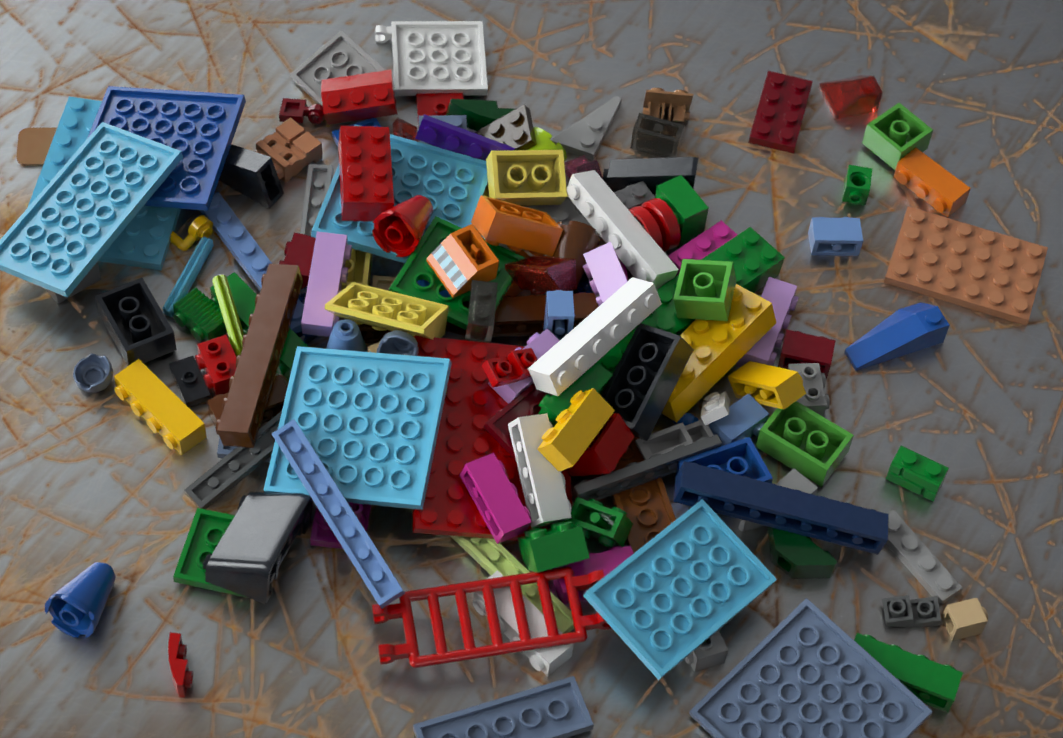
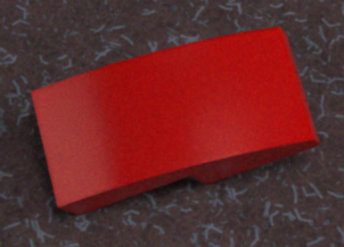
M527 348L511 351L506 357L488 359L481 366L494 388L531 377L528 368L538 359L533 349Z
M170 632L168 656L172 679L179 698H185L186 689L192 687L193 671H189L188 660H186L187 645L183 644L181 633Z

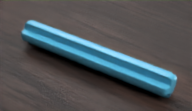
M202 237L162 308L164 315L173 317V304L188 294L214 246L211 238Z

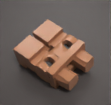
M292 118L276 128V132L272 135H268L256 143L255 152L272 158L279 180L282 179L285 183L291 180V177L299 174L306 165L311 162L316 164L323 159L322 143L308 131L305 133V129Z

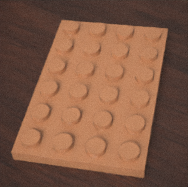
M908 206L884 283L1027 326L1048 247Z

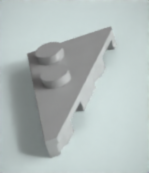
M614 97L555 136L552 142L555 145L559 142L568 153L594 160L621 105L622 98Z

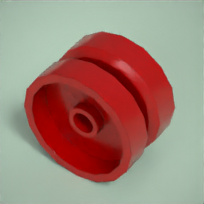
M653 198L644 202L641 206L628 209L664 252L679 245L681 238L680 227L675 214L665 201L660 198Z

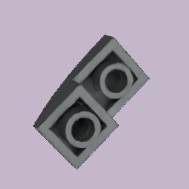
M909 595L882 599L887 626L930 627L942 625L937 596L910 600Z

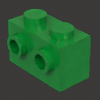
M579 497L576 498L571 509L572 518L566 521H572V524L582 526L585 539L589 540L590 536L597 538L600 544L612 548L613 545L623 547L634 524L627 517V512L617 507L610 509L604 507V504L597 500L589 499L587 501Z

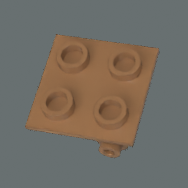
M662 88L646 90L643 103V117H647V120H659V112L662 109L661 121H663L664 111L668 109L669 122L672 110V122L684 123V121H689V109L693 94L685 90L668 92Z

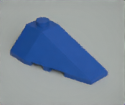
M920 302L897 310L847 347L844 353L855 371L941 344L945 340L950 325L938 306Z

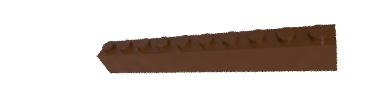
M581 292L573 294L575 316L573 329L597 309L596 295L594 293ZM546 295L504 296L480 337L449 322H446L445 331L469 336L470 338L533 335L536 332L540 335L544 327ZM471 301L462 303L466 308L475 307V304ZM367 324L358 325L365 343L380 342L386 333L391 332V330H375L371 325Z

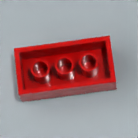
M340 126L338 148L342 221L372 222L380 213L394 207L389 127Z

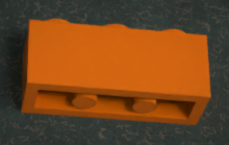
M917 148L898 161L893 176L900 184L906 186L947 218L966 203L971 189Z

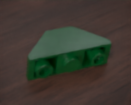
M768 526L771 562L792 579L831 578L833 576L838 561L834 559L830 552L822 550L813 543L810 537Z

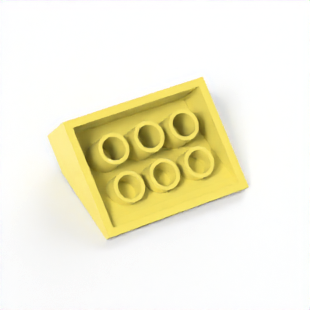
M355 282L349 284L325 304V310L340 318L352 320L357 325H371L373 329L379 331L401 330L408 332L412 336L417 335L432 340L434 337L441 338L445 334L449 309L448 305Z

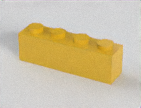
M139 359L114 375L116 385L114 390L117 396L122 401L126 400L138 417L143 416L147 420L150 429L154 433L159 432L170 449L173 450L175 448L183 455L207 438L205 423Z

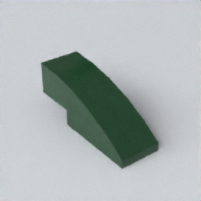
M451 99L446 115H466L467 128L478 131L515 109L498 108L497 101Z

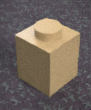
M978 598L948 604L941 617L951 641L982 634L988 622L987 611L983 606L981 607Z

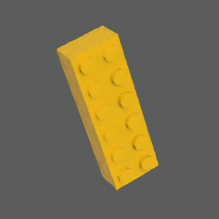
M736 284L728 321L696 319L679 335L694 350L662 411L663 415L675 422L681 419L777 323L771 302Z

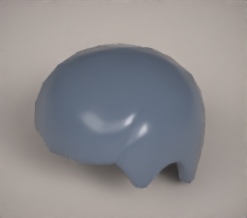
M401 330L386 333L377 349V353L417 356L419 352L416 339L408 332Z
M93 353L81 359L75 365L73 378L77 386L81 390L90 393L106 389L112 382L113 377L112 365L105 355L98 356Z

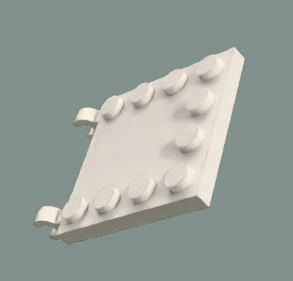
M391 21V26H376L375 37L377 44H384L392 40L395 96H416V93L488 94L482 21Z

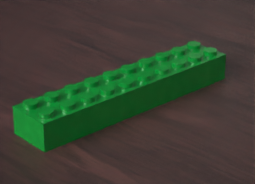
M749 227L701 260L733 262L736 284L755 293L766 285L769 277L776 278L779 276L785 257L755 230ZM679 275L657 289L662 304L641 322L642 324L679 336L696 320L677 317L673 299ZM637 326L597 361L610 373H614Z

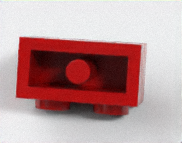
M227 335L198 343V355H195V360L199 369H204L205 371L203 378L208 390L212 389L215 396L229 393V381L231 376L235 374L237 357Z

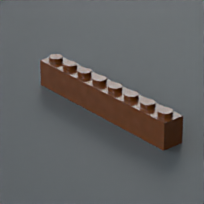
M269 264L266 274L262 275V288L255 298L256 307L254 313L250 314L248 333L243 336L241 355H238L236 358V371L229 381L230 390L228 397H225L223 400V413L221 419H218L216 422V433L220 436L223 446L254 448L303 284L298 265Z

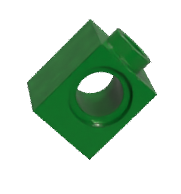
M848 166L844 181L843 202L866 205L871 186L872 168Z

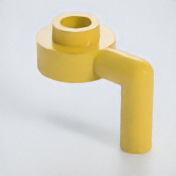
M201 215L190 224L188 235L184 240L172 231L170 241L181 251H187L195 241H200L202 237L208 238L212 234L213 223L206 216Z

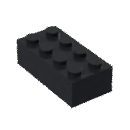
M642 323L637 326L602 397L615 410L613 414H620L635 437L648 441L694 349L681 336Z

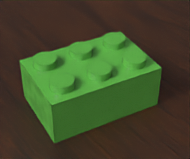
M795 401L784 410L777 408L759 431L756 448L789 468L796 469L804 477L822 487L849 452L854 435Z

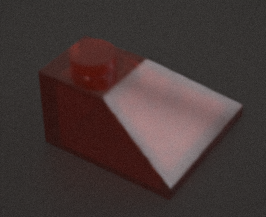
M860 75L819 83L821 93L835 120L878 111L883 92L874 76Z

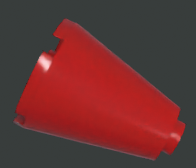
M416 195L380 213L374 219L372 233L381 249L387 253L390 251L396 253V257L409 256L414 252L433 213L431 201L425 196Z

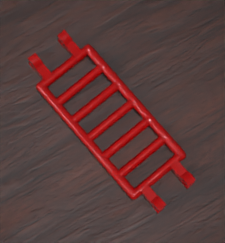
M563 567L539 573L530 572L405 591V594L399 597L400 603L390 604L384 608H381L379 604L372 605L374 624L402 618L406 643L378 645L380 663L383 665L392 663L395 660L409 658L411 667L420 668L584 642L588 638L586 630L612 629L599 613L583 616L578 591L590 589L604 578L603 570H597L587 575L575 576L574 570L571 567ZM565 580L575 632L558 633L548 581ZM537 583L548 636L531 639L521 585ZM510 587L520 640L503 643L493 589ZM482 591L492 645L476 647L466 593ZM455 595L464 649L448 651L439 598ZM427 599L436 654L420 656L411 602Z

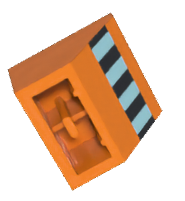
M473 224L451 233L426 259L452 298L495 279L499 260Z

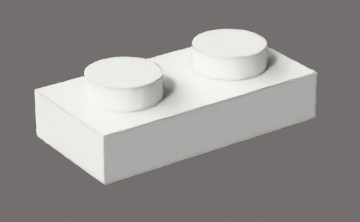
M726 391L721 394L714 392L705 397L701 410V418L705 426L729 415L730 399Z

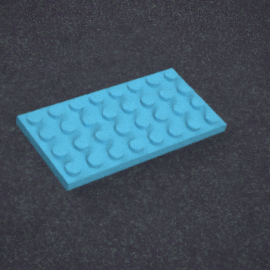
M102 122L0 239V270L68 298L183 159L182 152Z

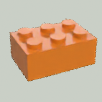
M483 195L479 198L471 220L478 233L485 238V242L494 246H499V243L505 244L508 248L518 252L521 249L528 250L529 253L537 257H543V255L553 257L563 231L546 212Z

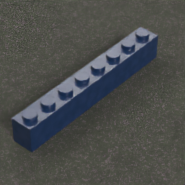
M686 461L683 462L676 475L673 500L675 503L693 507L703 499L718 514L877 555L888 541L889 514L874 509L855 506L824 496L805 493L800 490L778 486L774 483H767L747 476H740Z

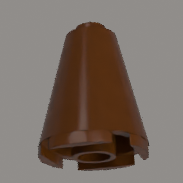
M562 221L557 224L563 231L552 257V284L557 290L573 291L577 289L585 273L583 265L587 263L583 254L596 249L600 243L601 236L600 234L597 236L595 234L596 229L585 223L569 221V225H562Z

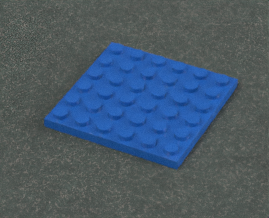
M108 86L88 138L104 122L180 150L183 159L144 206L208 211L246 99L243 94Z

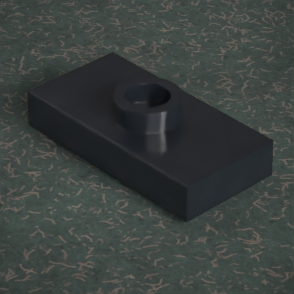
M194 356L169 363L170 371L187 407L211 399V394Z

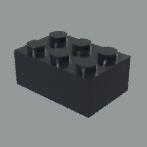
M142 277L95 296L98 314L127 366L138 359L146 363L177 350L174 331Z

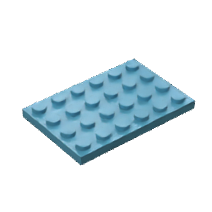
M702 499L587 590L584 597L654 676L660 680L772 586L777 579Z

